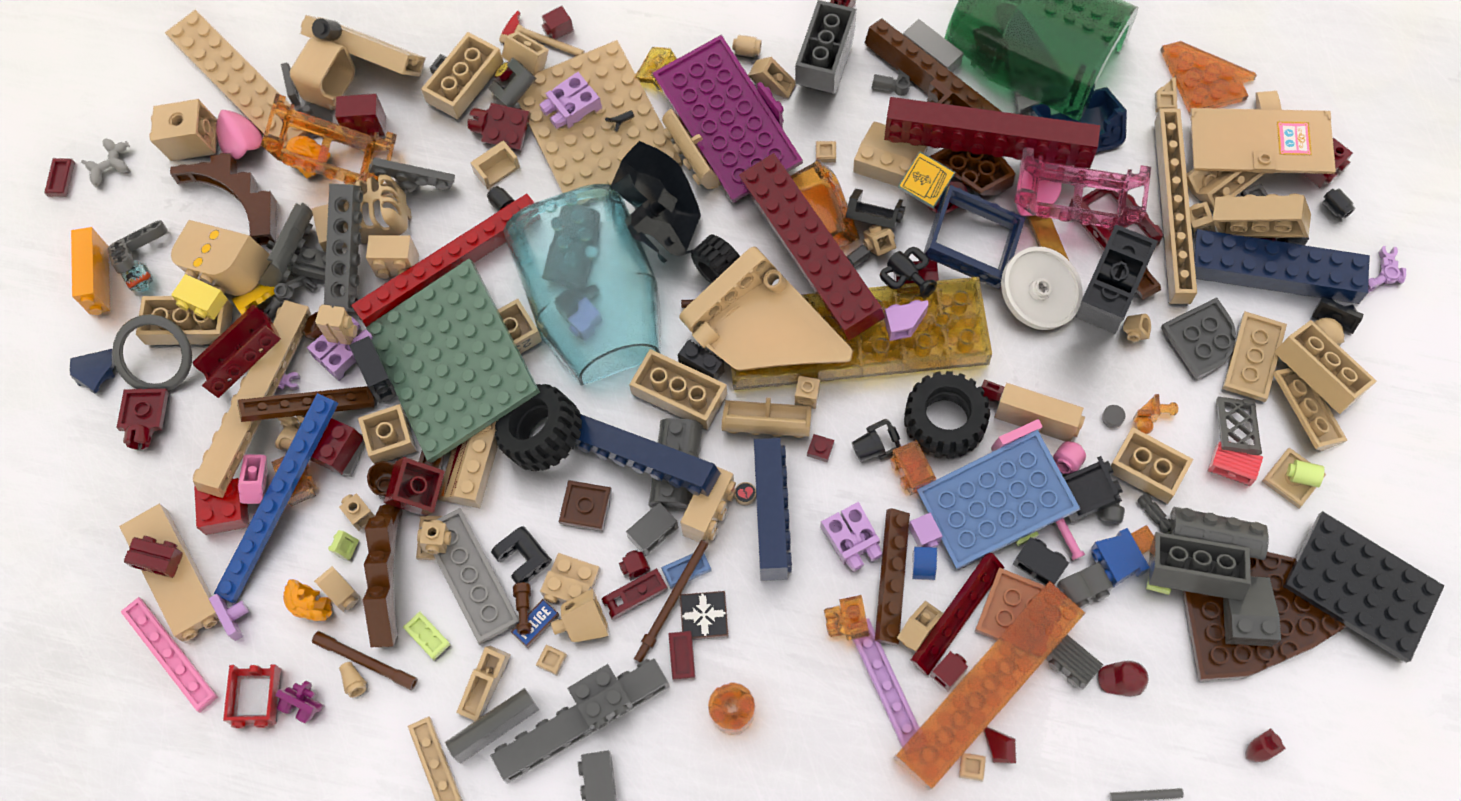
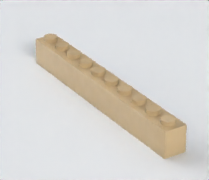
M1159 109L1154 124L1169 303L1191 304L1197 294L1181 109Z
M285 300L282 307L277 309L273 325L281 340L249 369L247 375L242 378L240 389L232 397L228 413L223 415L222 424L219 430L214 433L209 450L204 452L200 468L196 469L193 474V483L198 491L221 498L224 497L227 487L231 483L261 420L241 422L237 402L239 399L274 396L304 335L302 330L307 319L311 316L308 306Z

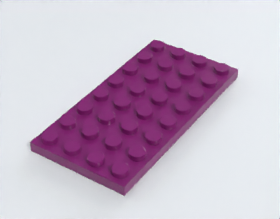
M722 34L652 73L690 136L694 137L700 134L703 138L696 145L712 171L718 176L720 184L732 203L749 194L739 174L774 153L787 172L803 164L799 153Z

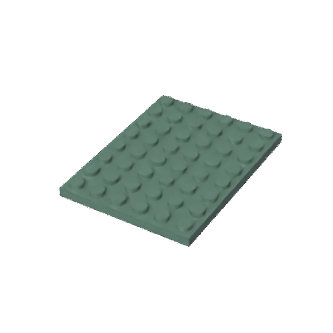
M467 259L366 327L367 331L373 336L372 342L377 348L422 451L430 463L436 461L540 393L471 259Z

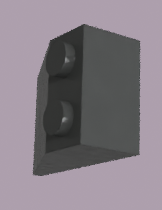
M1251 577V585L1244 601L1223 598L1225 644L1273 647L1281 641L1280 616L1269 577Z

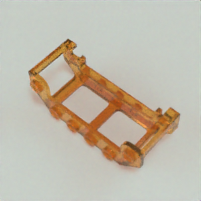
M276 93L260 144L274 158L285 165L303 168L306 172H315L323 175L325 178L336 179L345 184L351 183L355 185V182L358 180L367 182L369 177H374L378 181V176L369 173L372 154L376 151L389 150L386 160L391 161L397 134L387 131L386 137L381 138L378 137L379 133L376 132L373 136L331 123L294 110V104L290 106L284 104L286 96ZM274 113L282 120L279 137L269 134ZM289 127L322 137L317 160L283 149ZM332 141L364 152L359 174L326 163Z

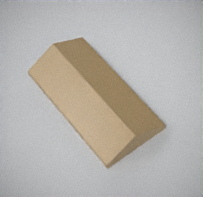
M1291 368L1273 372L1275 379L1315 449L1324 451L1347 441L1325 400Z

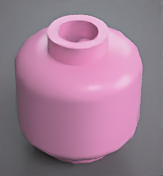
M1067 441L1060 445L1053 459L1061 473L1071 474L1081 468L1086 460V453L1080 444Z

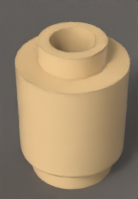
M738 35L737 38L733 39L732 50H735L736 55L760 56L762 40L757 39V37Z

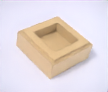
M816 141V162H836V141Z
M546 644L536 666L557 676L567 654Z
M962 752L959 778L983 781L986 756Z

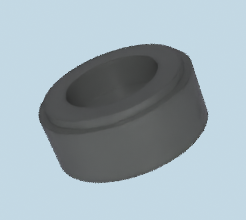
M1118 405L1106 407L1102 414L1103 422L1111 428L1121 426L1126 417L1125 411Z

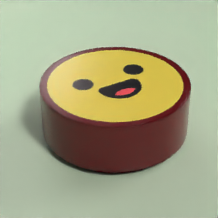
M508 62L503 63L495 73V77L500 82L507 80L513 73L507 66Z

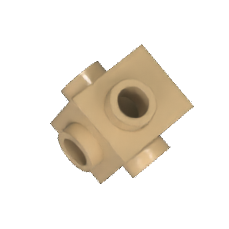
M873 224L868 230L863 232L865 237L863 239L864 246L875 255H884L896 249L895 236L891 228Z
M440 520L423 522L422 529H419L417 533V542L420 543L423 551L426 553L446 554L447 545L451 543V532L448 530L447 525Z

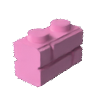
M246 454L243 456L238 483L239 499L242 504H260L264 497L268 475L267 458L265 455Z

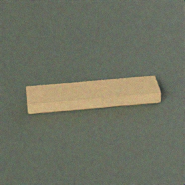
M428 716L408 725L435 801H462L431 717Z

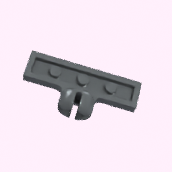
M375 157L369 165V173H373L378 177L381 174H386L395 178V182L403 191L406 189L407 193L414 192L419 185H431L440 190L450 189L455 180V174Z

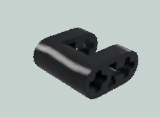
M525 526L514 530L491 550V554L498 562L505 560L517 550L526 559L527 562L516 569L511 575L512 580L516 584L529 582L552 561Z

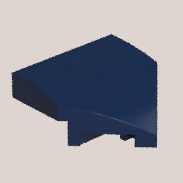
M113 349L70 358V376L78 386H84L95 394L100 390L99 386L105 380L115 377L112 372L115 365L112 354Z

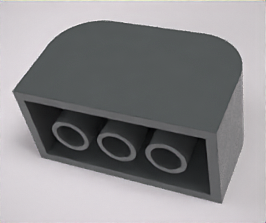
M821 0L817 1L795 64L796 85L828 93H836L852 46L857 9Z

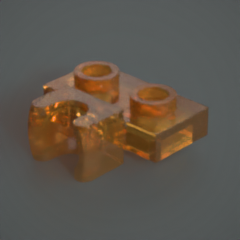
M862 595L839 599L840 606L824 609L827 621L826 627L830 637L846 634L847 640L870 636Z

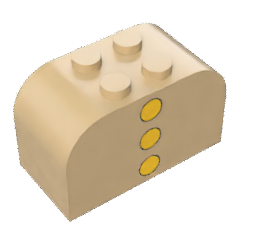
M188 220L171 250L173 263L185 272L184 274L220 289L223 294L227 293L235 296H241L253 290L270 264V261L267 260L269 253L249 235Z

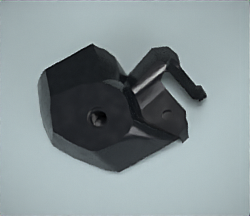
M639 141L622 159L610 187L635 208V211L625 219L633 239L645 243L656 251L660 261L665 264L668 260L659 254L658 248L645 234L653 236L670 254H675L676 256L689 254L694 250L687 251L701 214L690 183L680 164L663 151Z

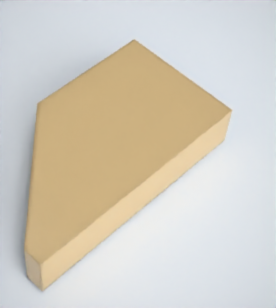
M1176 77L1170 79L1166 85L1156 91V112H1159V109H1177Z

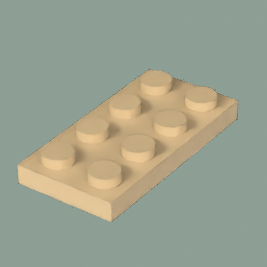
M1244 311L1222 389L1266 402L1274 377L1273 372L1278 361V356L1274 352L1283 342L1287 324Z

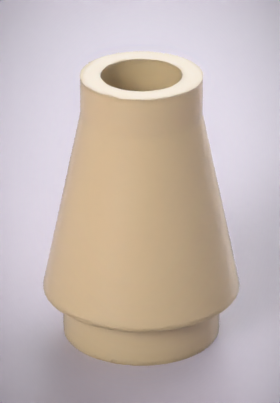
M352 662L343 663L339 670L345 694H348L351 698L362 695L366 691V681L355 669Z

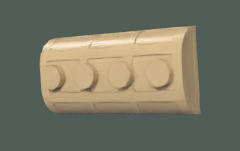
M669 109L662 118V122L666 127L663 131L669 140L674 139L675 144L673 147L679 155L683 153L685 159L682 161L687 169H693L695 172L692 175L693 179L698 185L702 184L707 189L719 187L721 184L718 176L712 171L696 145L703 138L700 134L691 137L681 122L680 117L672 109Z
M766 398V403L725 400L721 428L722 431H728L733 434L745 432L752 435L771 434L776 437L782 435L794 436L796 438L809 437L812 406L771 403V398Z

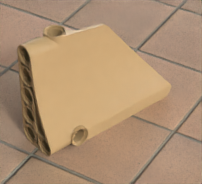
M751 247L695 298L679 316L680 320L692 332V336L703 348L707 347L738 371L786 365L849 362L852 359V348L757 247ZM779 279V282L776 285H773V282Z

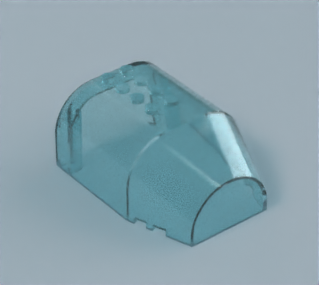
M607 184L583 186L533 203L514 214L504 227V237L541 339L551 348L554 355L562 361L565 368L581 386L641 365L649 349L661 354L660 295L657 280L642 242L633 239L627 228L625 219L630 215L625 200L610 187L611 185Z

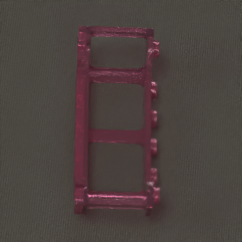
M1023 148L1014 202L1031 215L1040 218L1059 219L1063 222H1079L1083 225H1098L1103 228H1114L1115 224L1123 227L1142 222L1147 208L1151 175L1150 166L1141 165L1138 174L1132 173L1131 169H1128L1126 174L1042 162L1043 156L1039 155L1038 159L1033 158L1034 149ZM1024 169L1033 177L1031 190L1021 188ZM1045 180L1073 185L1075 189L1072 207L1037 202L1039 181ZM1144 186L1142 207L1126 206L1128 191ZM1090 187L1118 192L1117 214L1081 209L1083 188Z

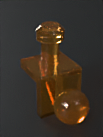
M1154 394L1153 398L1138 410L1133 417L1134 422H1138L1137 429L1145 434L1151 433L1154 428L1153 422L1157 421L1161 413L1176 415L1178 413V404L1176 402L1160 404L1159 394Z

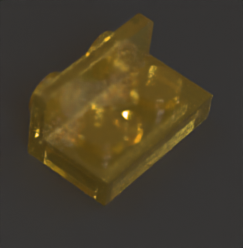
M652 47L637 71L635 78L642 83H653L658 91H662L652 73L676 60L677 57L671 48Z

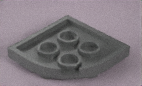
M1217 297L1161 326L1162 331L1196 380L1220 368L1233 352L1236 339L1235 326L1230 315Z

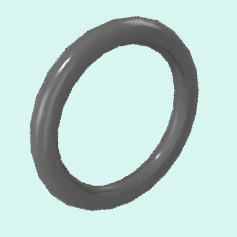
M148 314L130 319L122 325L113 342L112 354L116 369L125 382L135 389L166 388L168 391L174 390L183 383L192 366V350L187 336L178 325L162 316ZM145 325L160 326L168 330L177 339L181 348L182 360L179 370L171 379L162 383H147L135 377L127 368L123 356V347L126 338L136 328Z

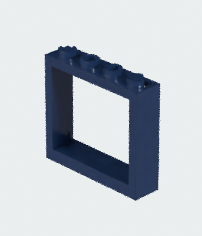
M949 185L942 194L924 253L930 260L999 289L1004 268L1015 255L1025 217L1016 214L1014 211L1004 209L996 203L986 201L978 195L970 194L960 187L957 188ZM948 203L1010 229L998 269L936 242Z

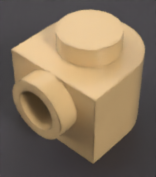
M1147 314L1127 316L1123 324V330L1128 334L1127 339L1133 342L1149 339L1151 320Z

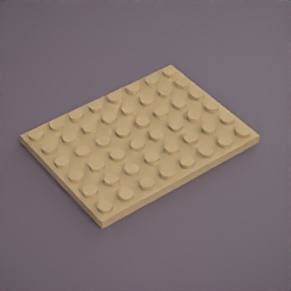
M618 40L537 72L534 75L537 79L517 102L520 109L531 113L528 125L567 203L588 206L616 194L610 186L624 156L639 141L663 151L682 166L678 153L674 149L671 140L664 133V127ZM579 72L588 83V86L590 85L599 96L602 109L597 112L593 110L580 121L573 123V126L570 128L565 124L556 129L550 121V117L556 114V112L553 111L546 116L541 111L539 104L547 99L546 92L552 91L563 81ZM630 110L634 113V118L623 122L618 132L614 131L615 122L605 121L606 117H615Z

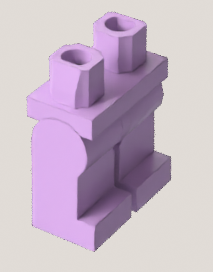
M579 72L563 81L552 91L546 92L547 99L539 104L541 111L546 116L553 111L556 112V114L550 117V121L556 129L565 124L570 128L573 126V123L580 121L593 110L597 112L602 109L599 96L590 85L588 86V83Z
M352 317V322L354 325H357V330L361 328L360 324ZM365 329L353 338L352 343L367 336L372 340L373 336ZM323 334L307 346L311 356L338 381L345 376L344 372L356 363L349 345L340 344V342H328Z
M859 502L841 511V514L838 512L821 521V530L830 540L842 563H847L853 572L864 566L860 555L867 553L871 562L882 557L879 546L880 539Z

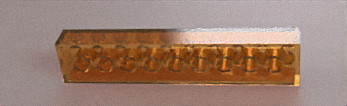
M1049 581L893 758L928 790L933 789L1083 617L1085 612Z

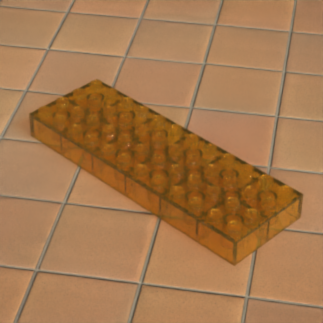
M979 277L936 281L937 287L935 291L927 298L920 296V287L916 283L904 284L895 290L888 286L870 287L869 290L881 305L884 313L885 309L891 305L899 304L901 306L915 300H928L927 314L913 335L892 341L889 339L884 319L848 341L816 293L801 294L852 348V359L849 362L786 365L742 371L731 367L733 390L797 384L799 376L820 379L821 382L989 365L992 349Z

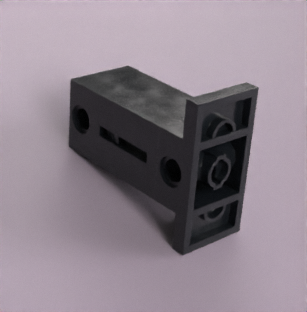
M1115 224L1075 318L1116 334L1126 316L1158 241Z

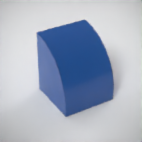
M914 547L912 579L935 580L937 548Z

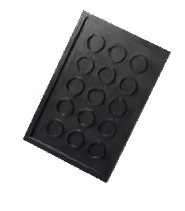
M1324 511L1318 514L1283 585L1284 588L1405 663L1412 660L1445 586Z

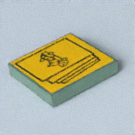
M919 152L898 185V188L934 209L955 172L924 153Z

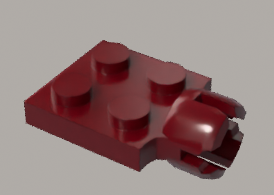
M491 103L487 110L478 108L471 110L469 116H473V120L468 119V129L471 132L482 134L481 142L496 146L504 140L510 149L522 151L531 113L526 110Z
M166 388L123 390L116 428L119 431H125L123 443L128 448L139 450L141 443V450L147 449L151 444L152 434L155 431L162 430L169 395Z

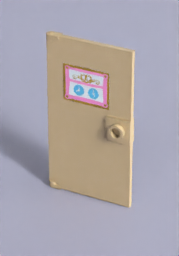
M1191 108L1190 110L1194 171L1335 174L1336 172L1331 111Z

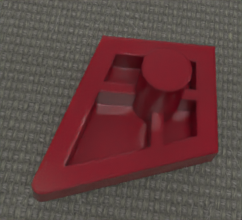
M983 727L993 762L1016 763L1015 738L992 728Z

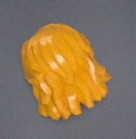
M296 136L288 141L284 157L292 168L298 169L305 178H310L319 174V168L323 167L321 163L327 162L330 158L329 148L319 145L312 138Z
M295 579L288 580L284 588L283 600L288 611L294 616L313 621H326L332 615V601L329 597H321L319 600H316V596H319L320 591L313 590L310 586L302 584Z

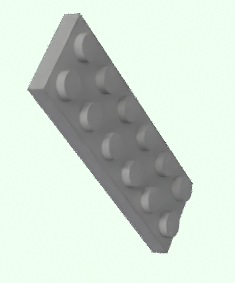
M461 508L437 519L447 525L448 530L451 532V543L447 545L446 554L438 553L433 555L480 645L516 626L519 623V619Z

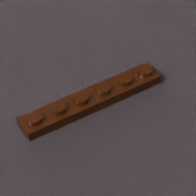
M368 386L239 399L237 406L241 422L306 415L317 393L339 403L335 412L374 408L375 401Z
M890 508L886 510L875 641L895 646L899 645L897 637L900 634L910 513Z

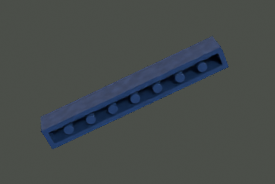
M581 414L582 428L579 429L581 434L580 438L575 442L581 451L585 453L594 452L603 460L612 459L622 467L630 466L640 474L646 472L658 481L664 479L676 488L685 487L694 495H710L721 474L714 463Z

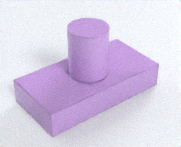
M218 594L210 597L209 600L227 635L234 641L244 637L235 620L249 612L246 604L240 601L228 608L225 600Z

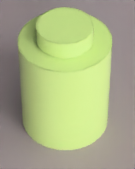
M1295 460L1293 464L1290 463L1288 465L1287 476L1290 477L1291 482L1319 488L1324 478L1325 468L1322 465Z

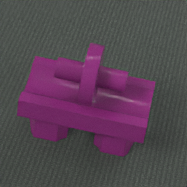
M308 681L303 682L301 685L295 683L292 688L287 687L285 690L278 689L276 696L280 698L277 710L288 714L292 712L294 706L298 707L299 711L295 718L302 723L310 722L314 714L320 712L324 705L313 700L316 693L311 691L312 683Z

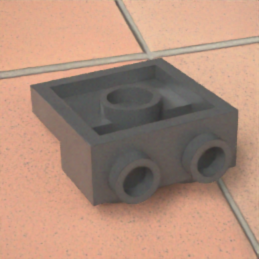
M608 664L567 688L591 730L594 728L598 730L609 723L608 719L615 715L617 717L624 715L629 711L628 707L632 705Z

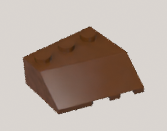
M945 148L929 156L954 171L956 178L980 195L996 196L1013 186L1016 173L1003 156L994 157L988 154H973L972 152L952 151Z

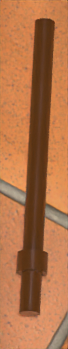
M700 541L648 634L643 636L641 640L642 645L634 657V660L639 663L644 660L649 649L654 647L657 641L655 638L709 544L707 542Z

